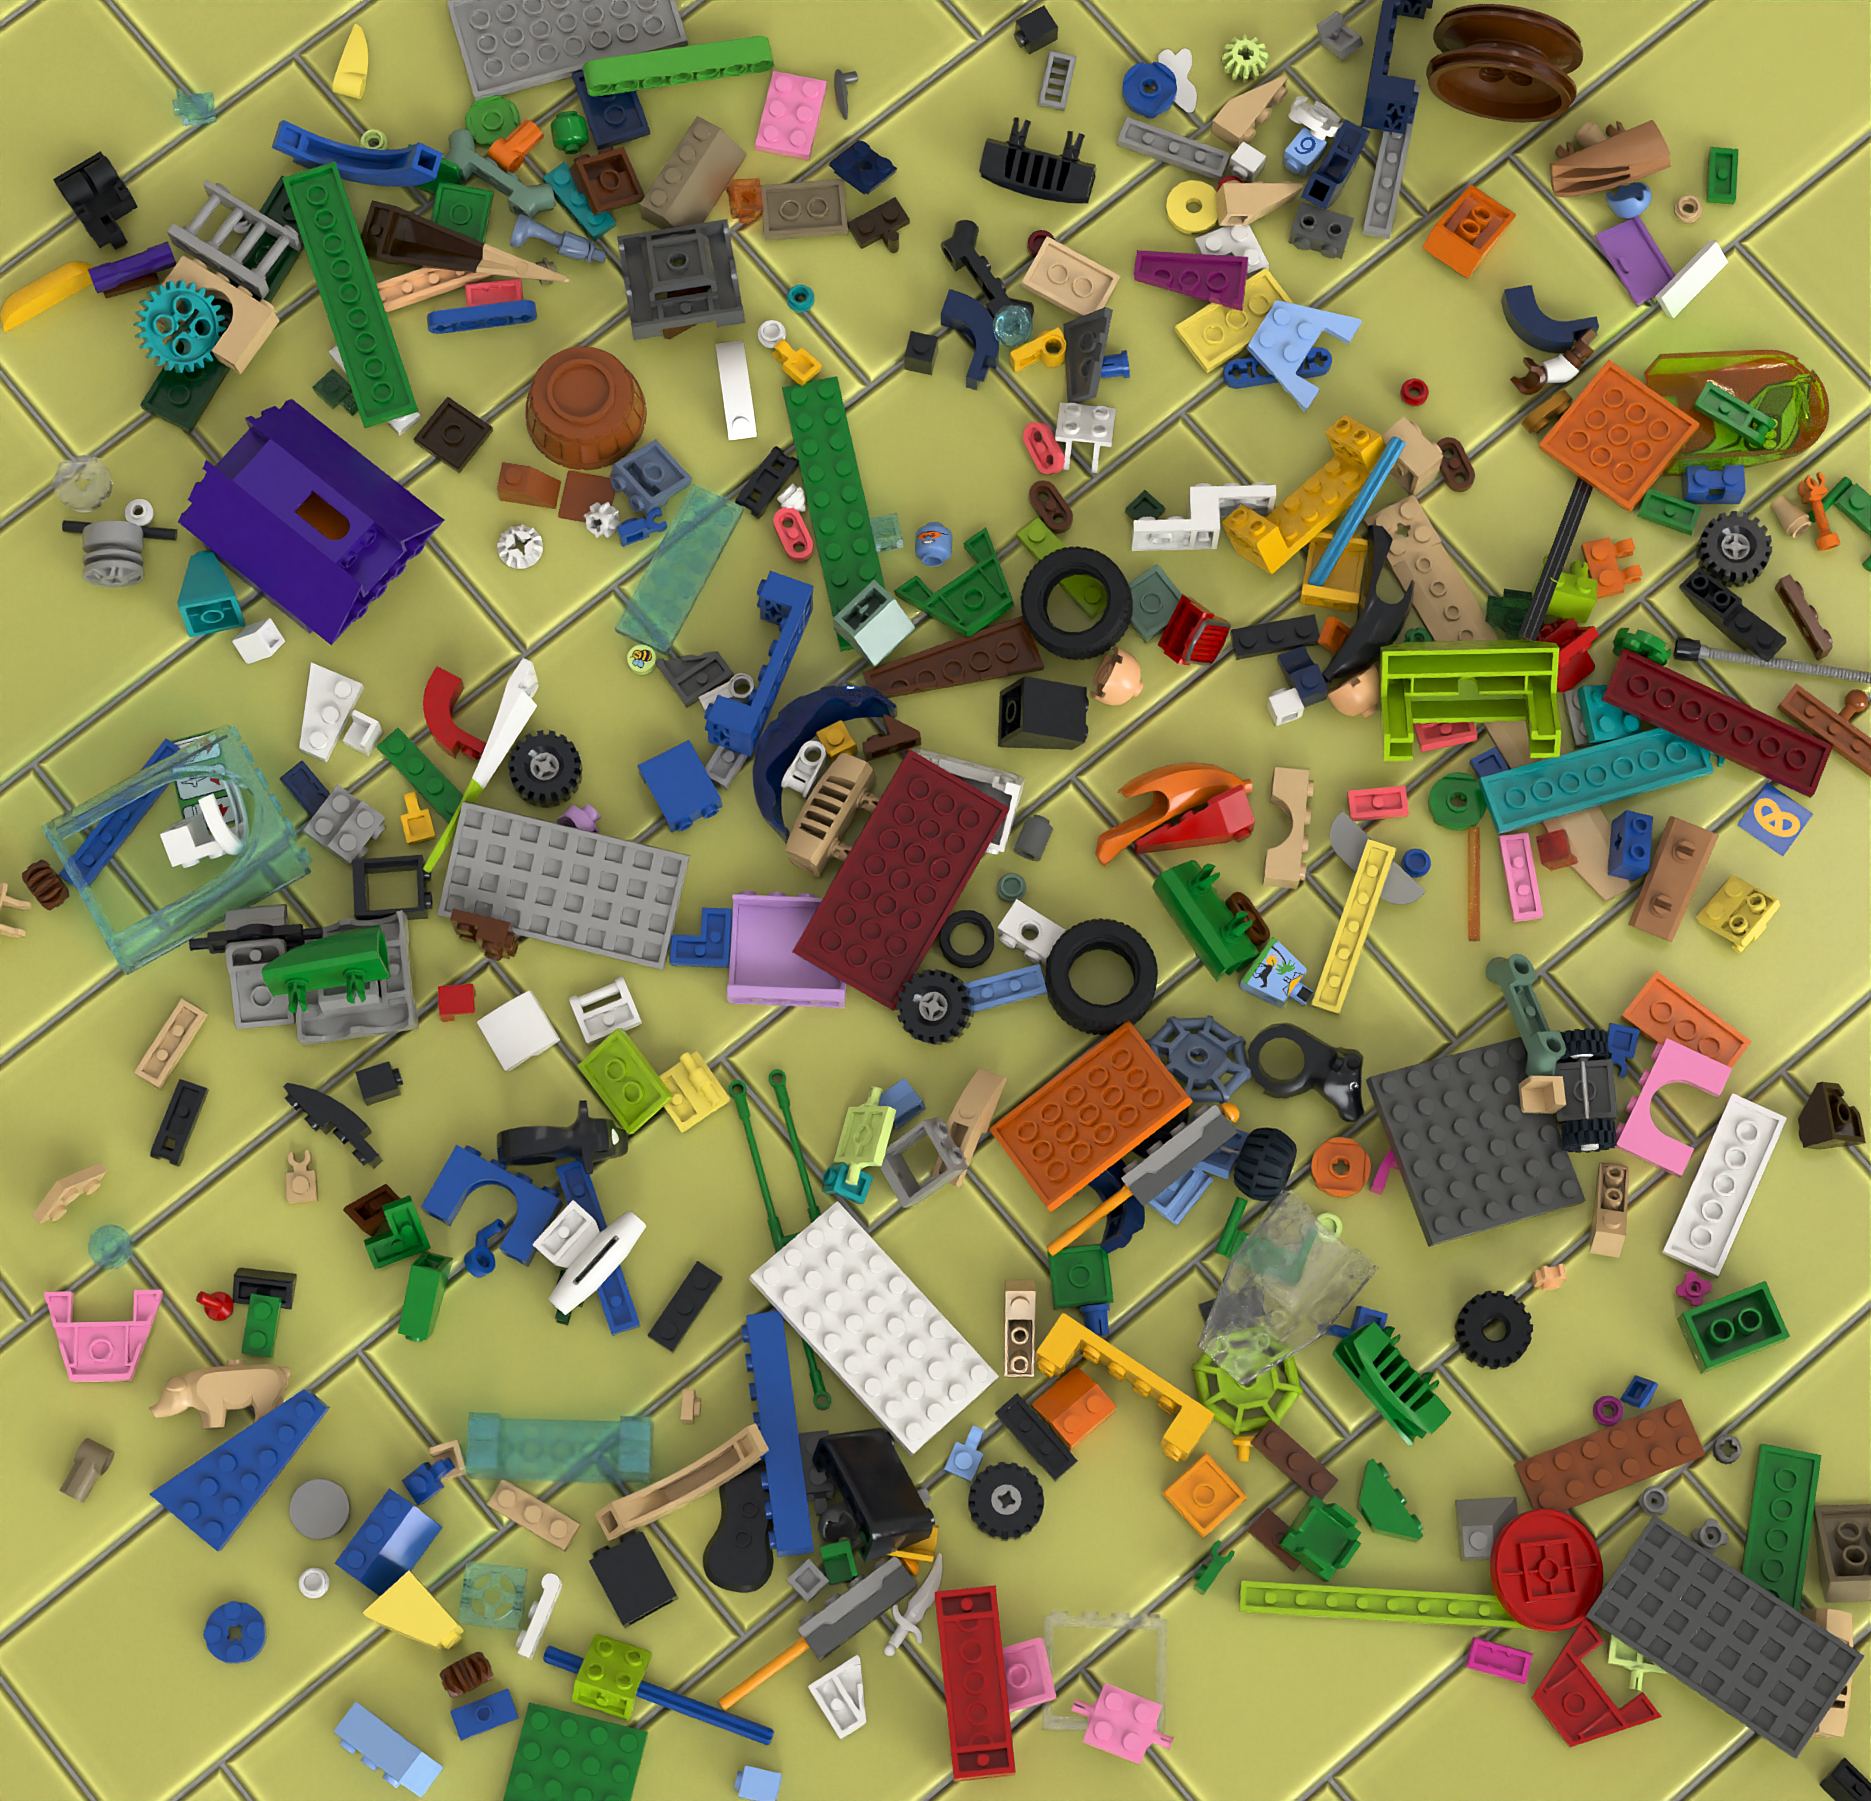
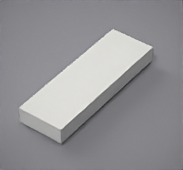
M1710 240L1655 296L1667 317L1674 319L1728 263L1717 241Z

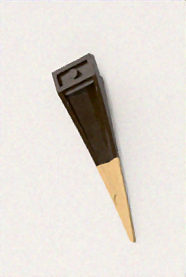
M373 200L361 234L367 258L387 264L560 282L570 281L564 275L482 243L400 207Z

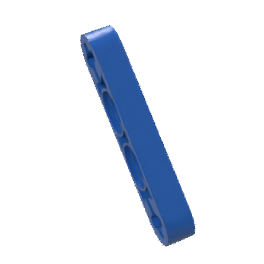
M531 300L439 310L427 315L428 330L435 334L523 324L537 319L536 304Z
M1311 348L1306 356L1307 370H1304L1303 361L1296 375L1305 379L1323 376L1328 373L1332 364L1330 352L1324 348ZM1255 357L1230 361L1224 368L1223 380L1228 387L1233 389L1279 383L1272 374L1261 376L1256 372V367L1261 364ZM1315 357H1320V360L1324 361L1322 367H1318L1317 363H1313ZM1248 367H1251L1252 378H1249V373H1247ZM1237 369V372L1241 374L1240 379H1235L1234 375H1231L1232 370Z

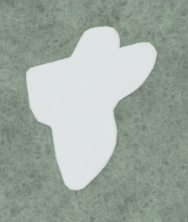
M1184 48L1174 55L1171 50L1166 49L1158 55V61L1166 65L1175 75L1177 85L1175 102L1186 112H1193L1196 106L1197 93L1194 85L1187 79L1192 66L1191 52Z

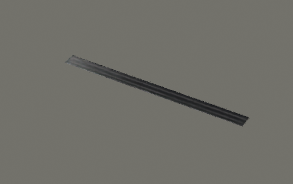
M1579 477L1519 632V636L1532 641L1537 639L1557 585L1551 578L1557 582L1559 580L1593 489L1591 485Z

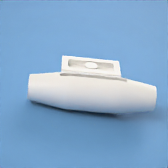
M572 1200L532 1244L555 1266L567 1268L548 1300L564 1315L582 1303L601 1286L628 1256L646 1228L645 1223L628 1210L600 1232L595 1219Z

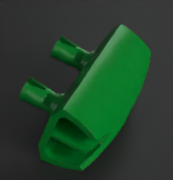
M1190 860L1161 873L1155 880L1152 888L1190 946L1217 982L1221 979L1224 972L1228 976L1234 971L1239 973L1260 955L1251 939L1245 934V931L1252 925L1253 920L1243 923L1248 915L1245 911H1239L1233 917V913L1229 911L1224 900L1220 898L1217 890L1212 886L1220 877V872L1211 875L1216 866L1209 863L1201 868L1196 860Z
M1371 1321L1340 1340L1334 1348L1332 1355L1401 1438L1411 1446L1416 1436L1422 1439L1427 1432L1432 1435L1452 1412L1436 1393H1433L1434 1389L1439 1385V1379L1429 1384L1434 1373L1424 1372L1420 1377V1374L1410 1366L1409 1361L1400 1354L1399 1349L1394 1347L1401 1338L1399 1334L1391 1339L1395 1328L1387 1326L1382 1330L1375 1321Z

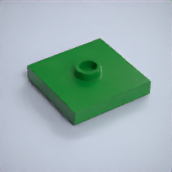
M438 181L431 221L485 243L494 192Z
M1100 1244L1064 1247L1054 1256L1047 1250L1054 1310L1114 1303L1108 1253L1100 1247Z

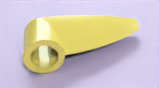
M354 24L334 77L333 93L361 99L366 86L368 46L362 27Z

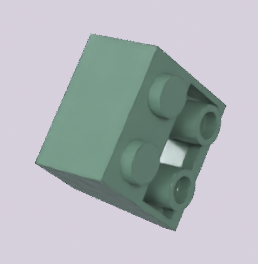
M875 580L867 585L833 618L834 630L874 668L915 630V626L897 601Z

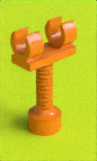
M1818 472L1816 477L1819 481V486L1808 475L1804 480V485L1803 481L1798 484L1797 491L1803 497L1801 499L1802 505L1812 503L1813 514H1815L1818 530H1820V536L1815 541L1818 551H1824L1841 544L1838 534L1829 531L1828 520H1826L1827 517L1821 498L1828 493L1827 487L1824 488L1825 477Z

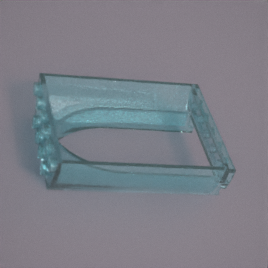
M225 724L41 825L47 840L54 848L105 938L107 946L113 952L126 975L188 942L190 938L193 939L224 922L226 910L251 907L312 873L308 864L312 863L305 847L298 848L294 841L298 838V835L287 816L283 819L280 815L284 811L273 792L267 794L266 790L270 789L260 768H252L256 763L245 742L239 745L238 741L242 738L234 724L231 726ZM194 777L216 778L240 786L253 795L255 815L252 831L247 844L235 862L209 883L116 934L65 844L64 839L154 789L176 780Z

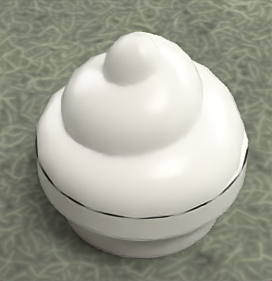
M791 483L776 498L781 503L779 505L781 508H794L798 512L805 511V496L800 486L796 487Z

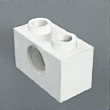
M1017 899L997 927V935L1000 936L999 940L1011 949L1017 947L1025 952L1024 956L1029 961L1035 964L1041 962L1045 966L1047 965L1052 947L1058 938L1060 939V936L1066 932L1065 929ZM1030 929L1034 930L1038 936L1034 940H1026L1023 938L1022 933Z

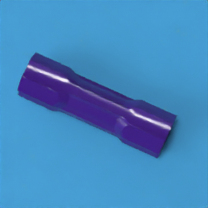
M167 241L150 247L144 252L112 263L101 264L88 269L98 294L135 278L175 267L176 261Z

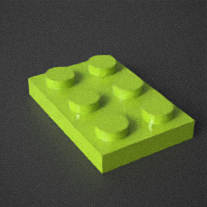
M617 1028L577 1065L627 1134H634L674 1097L623 1028Z

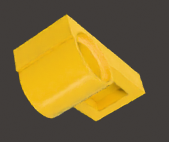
M1058 327L1052 331L1050 329L1045 330L1035 340L1016 345L1009 356V364L1013 371L1017 372L1038 360H1041L1047 367L1055 368L1060 366L1065 360L1066 341L1060 328ZM1050 347H1056L1060 351L1056 354H1051L1046 350Z

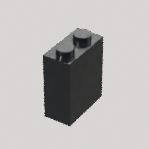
M635 1530L622 1536L619 1539L621 1543L610 1549L607 1545L598 1549L592 1554L594 1558L589 1560L624 1628L679 1599L643 1531L637 1534Z

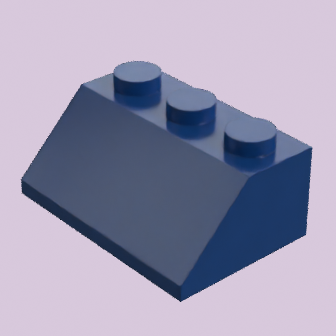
M389 1488L335 1564L374 1593L381 1596L406 1572H411L443 1527Z

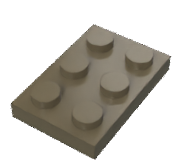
M843 179L760 185L765 241L848 235Z

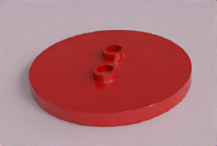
M1542 1508L1526 1511L1515 1516L1500 1530L1491 1551L1490 1577L1499 1602L1514 1620L1535 1631L1557 1632L1572 1628L1584 1620L1601 1594L1603 1564L1595 1540L1578 1520L1562 1511Z

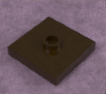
M447 396L413 440L415 444L460 473L493 432V427Z

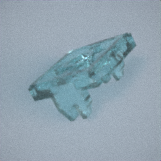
M467 1561L457 1623L519 1631L521 1615H523L525 1610L524 1602L527 1596L526 1580L528 1569ZM491 1573L489 1584L485 1585L482 1590L474 1589V1583L480 1577ZM500 1575L506 1576L512 1582L516 1594L504 1592L503 1588L499 1586ZM490 1587H496L501 1592L500 1601L492 1605L487 1604L484 1600L485 1591ZM472 1598L481 1599L482 1603L486 1606L484 1617H481L474 1611ZM503 1602L514 1603L513 1608L507 1615L494 1619L495 1609Z

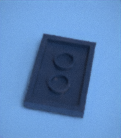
M583 71L572 74L576 91L598 151L650 135V129L636 91L591 96L587 91Z

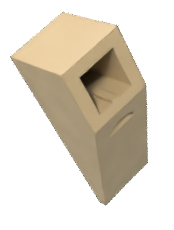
M1285 75L1228 100L1213 119L1211 133L1236 150L1243 141L1249 144L1256 134L1255 128L1259 123L1264 124L1272 113L1271 108L1276 102L1280 104L1287 95L1288 89H1286L1288 77Z
M1236 180L1223 183L1215 195L1219 226H1246L1293 201L1303 189V183H1293L1292 181L1240 183Z
M1599 1163L1589 1253L1616 1258L1620 1256L1626 1237L1629 1167Z
M1005 1280L1004 1377H1034L1035 1280Z

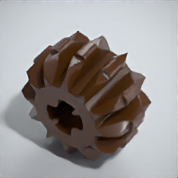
M41 859L31 864L22 873L24 883L45 909L51 911L53 908L63 904L64 900L69 897V890L47 861Z
M475 1652L446 1667L439 1675L445 1691L448 1692L450 1697L457 1698L487 1683L492 1679L493 1672L488 1659L485 1658L483 1653Z

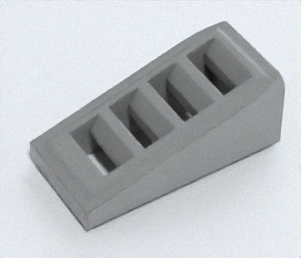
M1049 51L1038 105L1065 111L1077 56ZM1053 63L1069 66L1068 71L1053 68ZM1050 74L1066 76V81L1050 78ZM1048 83L1064 86V89L1060 91L1047 87ZM1046 93L1061 96V102L1045 99Z

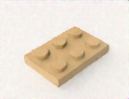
M1047 236L1020 286L1079 318L1104 308L1121 276Z

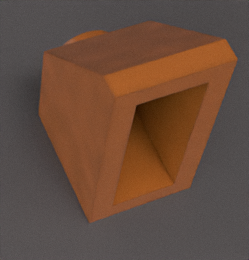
M502 462L497 486L500 501L556 509L561 487L560 480L530 466Z

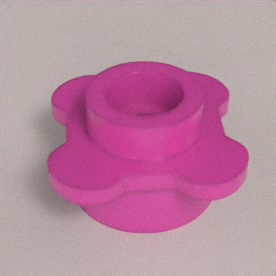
M1688 1271L1685 1274L1684 1282L1676 1287V1293L1679 1297H1683L1686 1301L1691 1302L1693 1306H1700L1703 1303V1296L1706 1292L1711 1291L1712 1285L1710 1281L1699 1278L1695 1271ZM1695 1286L1697 1288L1696 1291H1692L1691 1287Z

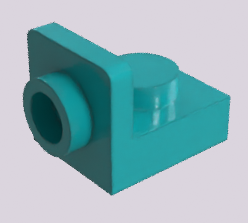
M838 1163L832 1164L827 1168L822 1179L824 1184L822 1192L826 1194L834 1193L857 1204H864L873 1178L872 1175L860 1171L858 1184L850 1185L845 1183L849 1165Z

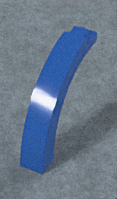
M285 120L279 122L272 144L273 149L293 157L292 162L305 168L312 169L336 162L340 177L343 180L390 187L420 185L436 179L443 153L420 142L410 147L395 150H377L350 146L318 136Z

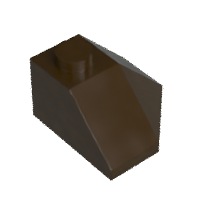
M1819 1082L1816 1084L1798 1118L1799 1138L1803 1148L1820 1150L1866 1143L1860 1113L1855 1106L1849 1107L1842 1096H1844L1845 1092L1839 1084Z

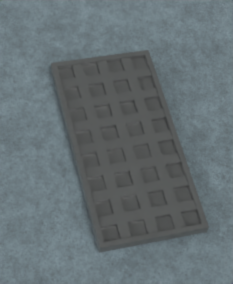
M1654 1515L1586 1615V1618L1795 1760L1864 1658L1863 1654Z

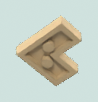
M98 1163L57 1180L32 1216L39 1224L50 1219L52 1221L58 1220L67 1212V1205L83 1193L89 1195L95 1192L100 1187V1180L107 1171L101 1163Z

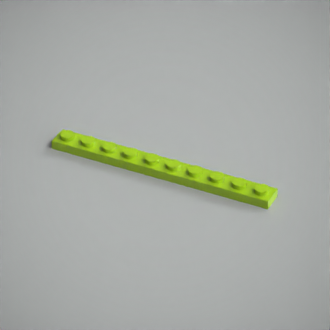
M1240 1581L1239 1612L1530 1629L1514 1620L1502 1607L1496 1595Z

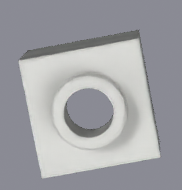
M1243 141L1230 158L1229 170L1233 176L1240 178L1242 181L1245 180L1248 183H1252L1264 169L1266 156Z
M1296 688L1276 690L1268 698L1267 709L1275 727L1300 718L1303 715L1304 706Z

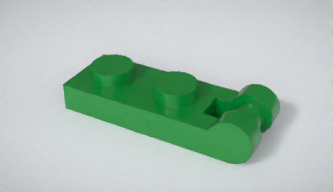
M1709 381L1692 407L1745 438L1751 445L1757 448L1762 447L1766 441L1765 435L1767 432H1771L1776 424L1769 416ZM1751 421L1758 425L1756 430L1748 427Z

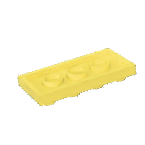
M1265 268L1246 280L1243 311L1210 303L1176 325L1174 331L1204 371L1209 373L1247 348L1276 300L1288 303L1293 302L1268 269Z

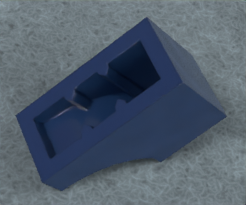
M1305 646L1277 656V661L1289 688H1296L1304 708L1326 699L1328 692L1327 684L1318 664H1314Z

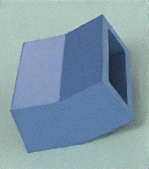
M905 1078L882 1093L878 1105L889 1106L897 1110L893 1122V1127L896 1130L926 1109L922 1099Z

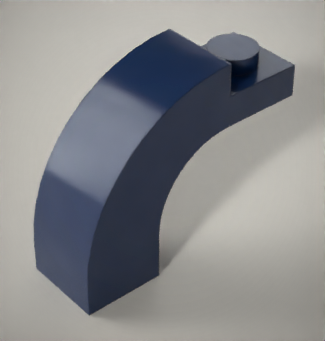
M1345 119L1323 163L1318 170L1312 172L1301 198L1323 209H1328L1337 199L1352 174L1371 131Z
M1532 285L1505 289L1503 292L1501 304L1510 328L1522 341L1538 350L1549 353H1565L1568 349H1572L1574 341H1577L1589 327L1596 333L1598 331L1597 316L1573 321H1556L1547 317L1537 306Z
M949 289L941 312V325L959 330L972 340L975 346V353L966 376V388L977 391L980 381L985 382L989 367L994 369L997 367L999 357L998 330L992 316L980 302L966 294Z
M1119 1159L1088 1183L1099 1195L1102 1202L1119 1191L1125 1184L1121 1178L1126 1175L1122 1169L1127 1165L1122 1159ZM1134 1195L1107 1214V1224L1100 1247L1108 1254L1118 1248H1124L1131 1241L1132 1235L1144 1227L1145 1209Z

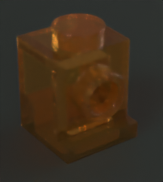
M759 178L732 179L726 188L729 196L731 219L739 218L740 223L756 221V218L763 212ZM741 201L745 202L747 206H741Z

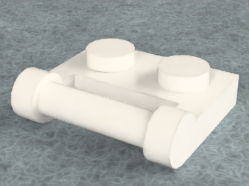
M623 976L614 979V983L579 997L574 995L568 998L587 1046L606 1039L617 1028H623L626 1031L642 1024ZM620 993L622 999L584 1014L583 1007Z

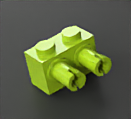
M1547 554L1543 558V567L1533 586L1531 600L1533 598L1534 592L1536 590L1537 584L1539 582L1540 576L1542 574L1549 554ZM1576 560L1570 565L1571 574L1561 572L1558 582L1551 578L1557 585L1546 614L1560 618H1574L1577 622L1586 623L1597 601V580L1588 578V563L1583 561L1581 568V561Z

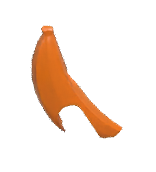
M1196 762L1166 765L1131 779L1118 790V793L1121 792L1126 798L1153 791V803L1147 810L1099 835L1095 853L1099 863L1105 867L1132 842L1184 811L1206 804L1209 799L1242 784L1245 793H1251L1252 781L1250 779L1241 780L1232 772L1214 764Z

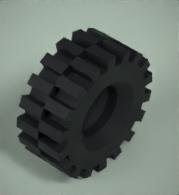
M1485 1291L1482 1295L1477 1294L1466 1303L1455 1323V1329L1457 1330L1455 1339L1456 1342L1459 1341L1461 1353L1465 1352L1467 1354V1360L1471 1363L1472 1361L1477 1362V1366L1481 1368L1488 1366L1490 1369H1497L1498 1367H1508L1511 1363H1515L1520 1359L1531 1343V1333L1533 1332V1324H1530L1532 1317L1530 1312H1525L1524 1308L1526 1306L1522 1301L1518 1303L1515 1301V1296L1512 1294L1506 1296L1504 1291H1497L1496 1293ZM1496 1318L1504 1323L1506 1333L1501 1340L1492 1341L1486 1338L1483 1333V1324L1486 1320Z

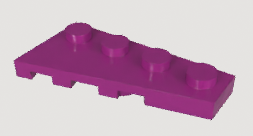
M1137 250L1134 280L1243 311L1249 261L1248 257Z

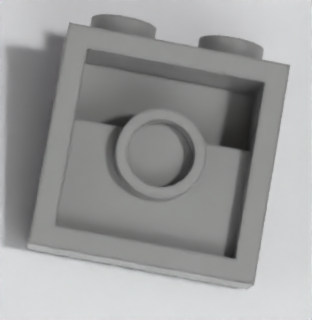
M337 785L302 832L350 866L352 860L362 859L369 850L365 845L370 838L376 841L386 828L382 824L385 817L363 800L359 801L341 786Z

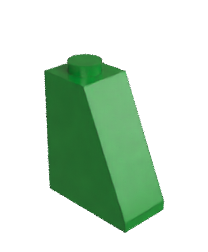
M425 1251L411 1265L398 1334L406 1335V1339L414 1342L427 1340L433 1334L453 1258Z

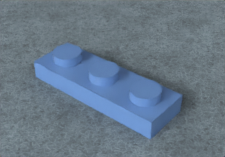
M1040 964L964 984L969 987L971 991L969 996L974 999V1005H971V1010L974 1013L1048 993Z

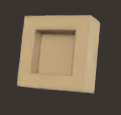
M682 1389L681 1422L682 1424H694L695 1416H700L701 1398H696L695 1390Z

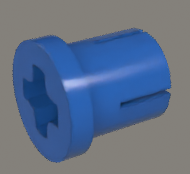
M1122 350L1120 354L1104 356L1101 378L1124 376V379L1130 378L1127 350Z
M1110 1305L1081 1306L1080 1313H1083L1085 1327L1098 1336L1109 1335L1107 1311L1110 1310Z

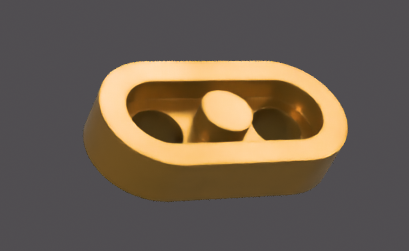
M1561 390L1533 410L1522 421L1521 425L1528 433L1534 431L1537 434L1549 425L1550 419L1556 415L1561 417L1571 406L1572 397L1566 390Z

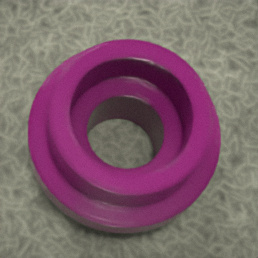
M1603 1396L1595 1402L1593 1416L1601 1425L1613 1426L1621 1420L1623 1406L1617 1398ZM1604 1406H1609L1612 1409V1416L1608 1417L1603 1414L1602 1409Z

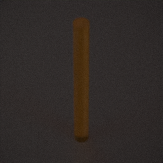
M1470 827L1468 829V940L1472 942L1480 941L1479 827Z

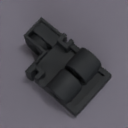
M101 151L53 179L57 188L99 248L111 243L114 249L117 250L128 243L116 220L138 207L111 162Z

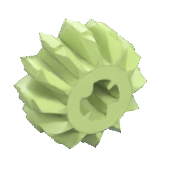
M1244 34L1241 41L1233 37L1231 44L1225 45L1221 62L1225 65V74L1233 73V81L1239 77H1243L1244 83L1248 81V77L1256 81L1259 78V73L1264 74L1266 71L1269 55L1265 53V44H1257V37L1250 41L1247 40V36Z

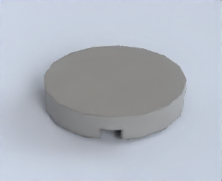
M315 1479L307 1481L298 1487L291 1497L289 1506L291 1522L298 1532L310 1539L321 1540L334 1537L343 1530L350 1516L348 1496L342 1487L331 1480Z

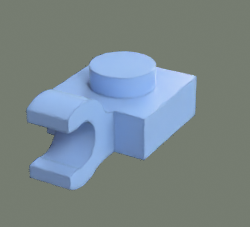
M973 1425L965 1445L956 1441L944 1468L945 1471L970 1482L973 1481L984 1456V1453L976 1450L983 1436V1429Z

